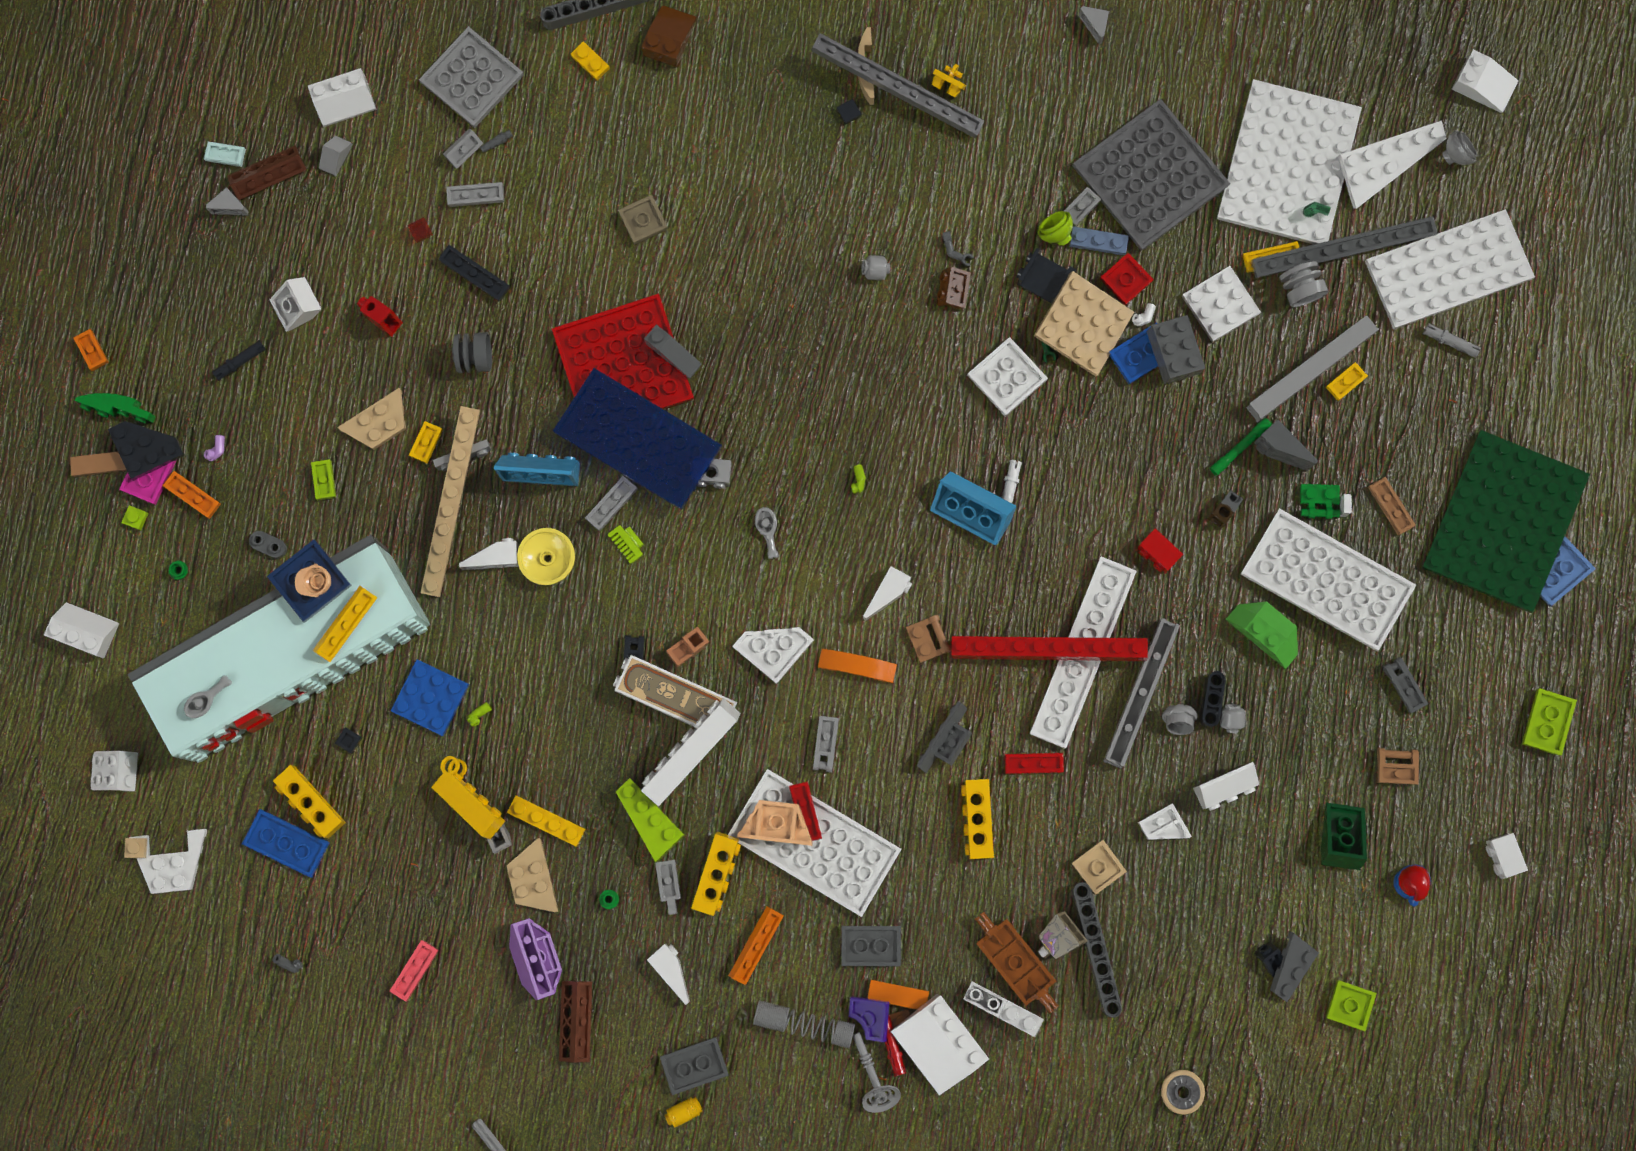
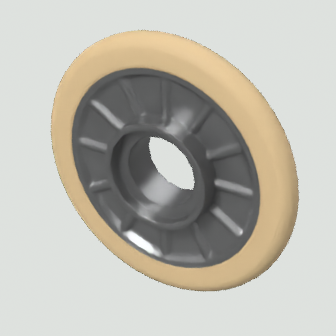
M1177 1070L1165 1078L1161 1088V1096L1168 1109L1174 1113L1185 1115L1195 1112L1202 1105L1205 1097V1088L1201 1079L1195 1073L1188 1070ZM1182 1086H1185L1189 1092L1185 1098H1181L1178 1095V1089Z

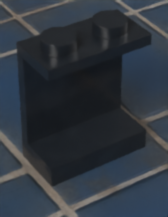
M1036 248L1034 253H1029L1025 261L1028 263L1025 269L1021 267L1016 276L1019 278L1017 285L1052 304L1070 272H1076V269L1069 266L1068 270L1040 255V249Z

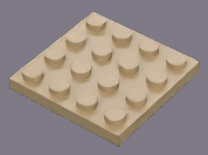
M1072 271L1034 336L1092 375L1098 376L1110 355L1109 352L1115 347L1134 311Z

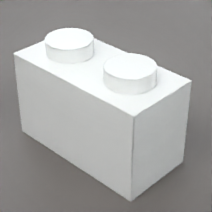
M1508 833L1486 841V851L1494 861L1493 869L1497 876L1508 878L1528 871L1514 833Z

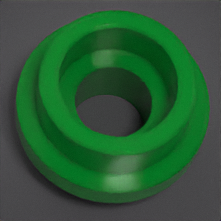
M174 561L169 566V574L172 578L181 580L187 576L188 566L183 561ZM181 567V573L177 574V568Z
M605 890L601 893L599 902L603 908L613 909L619 903V896L614 890ZM607 896L612 897L613 900L611 903L606 902L605 899Z

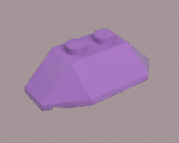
M530 918L511 924L509 948L522 986L535 1000L555 994L562 968L550 933L534 923Z

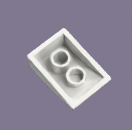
M1473 49L1467 57L1452 90L1503 113L1518 80L1492 58Z

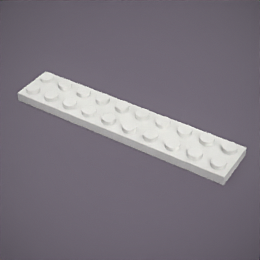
M1100 557L1068 637L1110 638L1136 570ZM1058 661L1030 735L1064 749L1067 748L1101 661Z

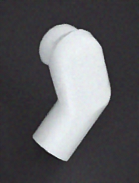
M1148 303L1144 313L1133 315V324L1143 326L1150 323L1156 306Z

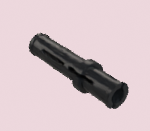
M258 340L232 359L225 360L226 363L213 370L212 373L220 381L231 372L235 373L237 368L266 350V348Z

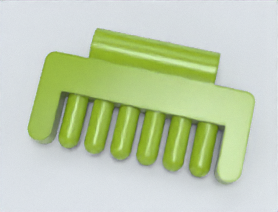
M619 525L608 534V537L615 541V545L619 544L617 548L620 549V552H624L623 555L626 556L630 564H633L643 556L640 548L644 544L631 527L624 530Z

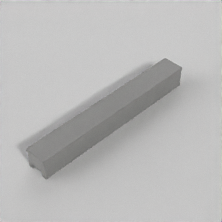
M1366 315L1257 397L1246 408L1258 423L1372 337L1379 328Z
M1164 618L1159 620L1148 647V659L1142 662L1103 762L1120 769L1124 767L1180 625L1166 621Z

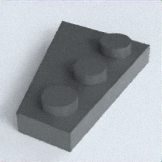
M1289 931L1287 936L1289 938L1287 947L1283 948L1281 954L1284 956L1281 966L1277 968L1270 988L1271 992L1288 1002L1319 952L1291 931Z

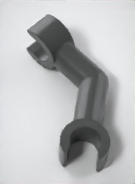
M950 231L944 232L942 238L947 255L961 261L965 267H970L971 265L966 263L965 259H974V256L954 251Z

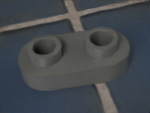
M256 531L249 538L252 548L275 559L282 558L287 552V546L282 540L265 532ZM258 537H261L260 543H256ZM275 545H278L277 551H273Z

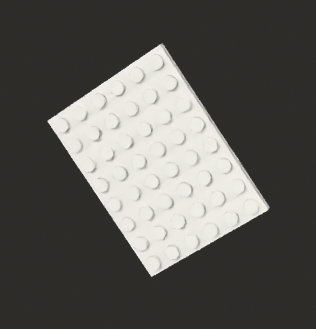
M1253 79L1227 177L1230 185L1223 192L1217 219L1310 244L1327 242L1344 180L1338 155L1351 151L1362 107Z

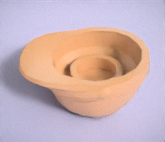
M317 564L301 569L295 577V588L301 595L318 597L327 592L331 586L329 572Z

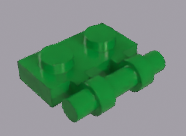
M1301 484L1300 504H1308V509H1301L1300 515L1308 516V518L1325 517V519L1340 517V510H1333L1332 505L1340 504V485ZM1315 505H1325V509H1315Z

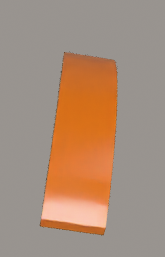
M821 649L818 668L845 672L888 683H893L897 664L828 649Z

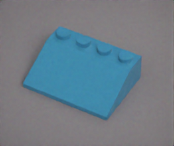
M508 453L499 458L494 465V470L502 481L578 486L580 463L575 457L569 456L564 457V459H557L553 455H546L545 458H540L535 454H526L525 457L519 456L518 453Z

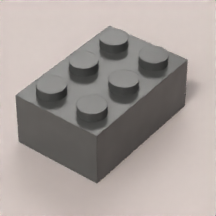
M1188 315L1153 324L1146 331L1164 384L1199 375L1205 369Z

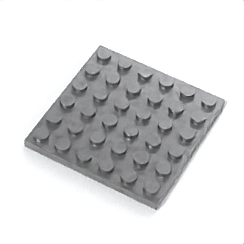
M1162 99L1155 102L1072 165L1091 190L1101 198L1103 205L1141 252L1230 185V182Z

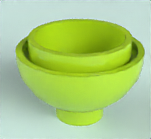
M1058 211L1049 215L1039 226V237L1049 243H1058L1059 246L1067 244L1072 239L1070 235L1073 228L1071 214L1066 211Z

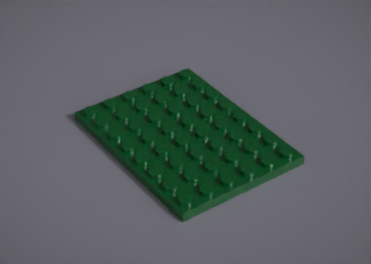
M1480 430L1422 568L1524 611L1533 613L1590 473Z

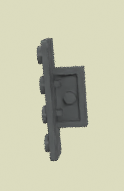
M958 701L951 708L949 716L940 725L937 735L930 741L928 749L919 758L917 767L923 772H928L936 758L952 766L971 737L972 733L969 730L958 725L967 710L961 702Z

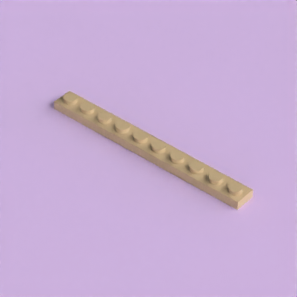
M460 407L423 579L422 594L441 596L480 410Z

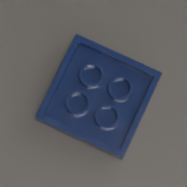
M315 539L267 576L304 623L352 586ZM317 564L329 572L331 586L324 594L318 597H311L297 592L295 577L301 569Z

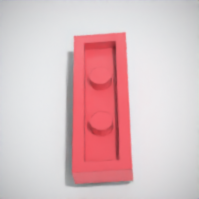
M421 940L390 989V992L407 1002L439 950Z

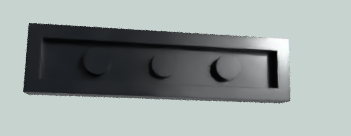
M448 245L438 258L439 262L498 302L503 299L511 288L510 285L451 245Z

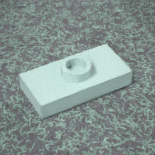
M208 142L204 160L242 167L246 149L240 146Z

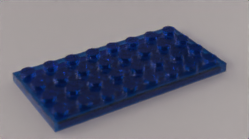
M593 368L553 429V432L680 510L683 509L722 448V445L595 368Z

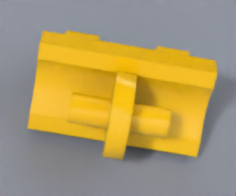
M957 64L953 68L946 65L944 70L950 73L949 76L937 69L933 72L935 76L931 85L941 90L945 81L951 83L947 93L955 98L967 86L954 79V76L961 79L963 73L958 71L959 65Z

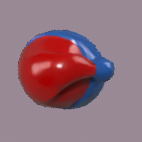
M1407 865L1396 873L1394 888L1401 897L1408 899L1410 906H1417L1419 901L1424 900L1428 895L1431 884L1430 874L1421 865Z

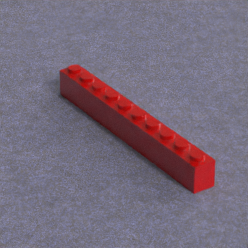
M952 636L951 655L953 659L1147 661L1148 638Z

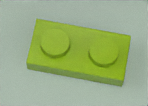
M328 459L311 462L316 500L336 498L332 461Z

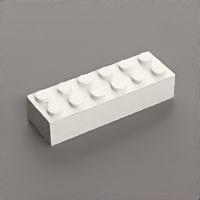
M724 698L720 702L716 700L707 711L709 714L707 716L703 714L694 725L695 729L690 728L683 736L682 743L679 744L677 742L670 750L671 752L668 754L670 757H664L655 768L656 772L651 771L642 782L644 787L641 791L657 806L661 805L737 722L741 713Z

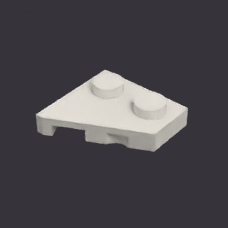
M1173 803L1138 822L1147 840L1192 837Z

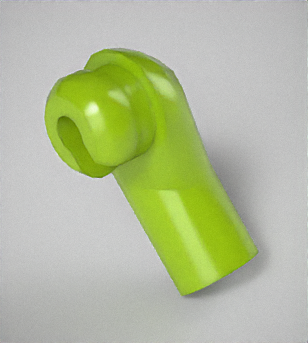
M856 465L853 469L857 483L851 484V490L854 494L857 492L861 493L864 490L866 480L863 466Z
M488 702L477 707L467 716V722L471 726L479 725V718L492 710Z

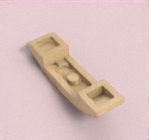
M871 27L866 28L859 44L858 54L864 57L865 52H871ZM858 76L860 87L866 100L870 105H874V84Z

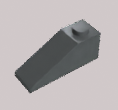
M655 325L644 338L648 347L689 379L702 365L658 325Z

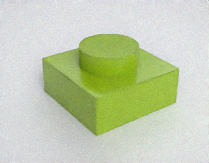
M129 505L121 523L141 531L149 513Z

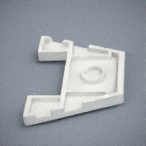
M207 829L187 831L188 851L150 855L148 835L129 837L147 838L146 858H137V861L151 894L193 889Z

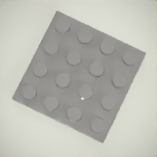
M468 26L425 72L419 81L475 128L524 76V73Z

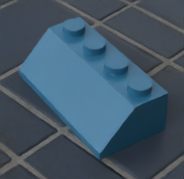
M950 471L940 480L930 511L997 545L1010 524L1017 506Z

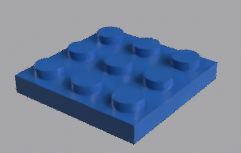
M417 659L391 712L444 736L469 684Z

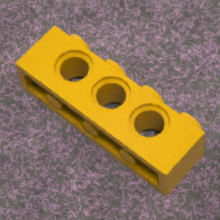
M289 765L273 780L276 784L275 789L281 795L285 794L289 798L287 801L289 805L295 810L299 809L302 813L300 815L307 824L311 823L315 827L313 831L320 838L329 839L346 823L295 766ZM294 784L299 786V791L296 794H293L291 791ZM307 798L312 800V805L309 808L304 806ZM320 812H323L325 815V819L323 822L319 823L317 820V815Z
M989 779L965 780V785H961L962 797L965 796L966 804H962L963 816H967V824H964V836H968V844H965V855H969V859L994 858ZM976 794L981 797L979 805L971 803L972 795ZM974 814L981 815L982 823L980 825H975L972 822ZM977 833L981 834L984 838L983 843L980 845L975 844L973 841V836Z
M716 832L691 909L712 916L715 915L716 911L720 912L723 904L720 898L722 893L726 894L729 885L726 879L728 874L732 875L735 863H732L734 855L738 856L741 845L738 844V838ZM720 851L727 852L728 859L721 860L718 853ZM713 870H720L722 878H714L712 875ZM713 888L716 891V897H709L706 890Z

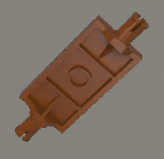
M982 912L980 916L984 922L979 916L974 919L985 931V936L976 942L977 946L1025 1006L1036 999L1042 1003L1049 1014L1054 1010L1049 1003L1054 1009L1059 1006L1048 993V988L1056 982L1054 977L1008 919H1005L997 926V924L994 925L985 912Z

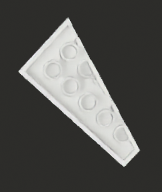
M1442 121L1338 155L1353 209H1357L1447 139Z

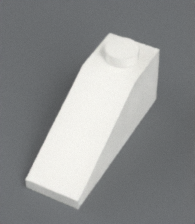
M504 538L502 542H496L459 563V567L462 570L519 567L517 561L519 544L513 541L512 538Z
M891 566L863 615V619L867 621L899 599L904 592L907 594L912 586V583H910L911 577Z
M664 944L647 961L683 1003L687 1005L690 1000L680 960L676 956L678 951L672 944L669 946Z

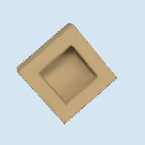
M125 838L124 858H146L147 838Z

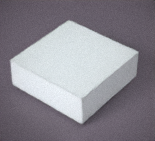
M1343 494L1340 497V516L1347 517L1352 513L1351 494Z

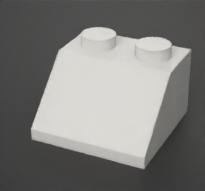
M305 277L286 280L270 299L286 332L310 321L321 310L319 302L316 300Z

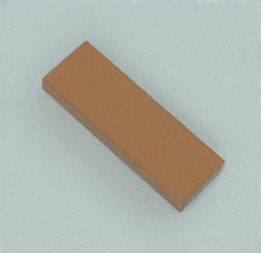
M118 452L70 457L71 476L73 477L127 471Z
M1386 477L1368 487L1398 536L1416 526Z

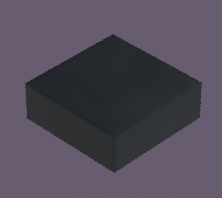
M853 99L837 107V111L845 125L862 117Z
M345 727L335 744L353 754L363 737Z

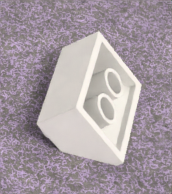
M361 68L308 85L312 101L323 127L376 110L366 77Z
M66 602L51 617L44 636L95 656L105 658L119 623Z
M1251 762L1193 789L1202 808H1209L1211 811L1220 807L1219 803L1224 800L1229 803L1238 799L1237 795L1242 792L1247 795L1256 791L1255 787L1259 785L1255 765Z

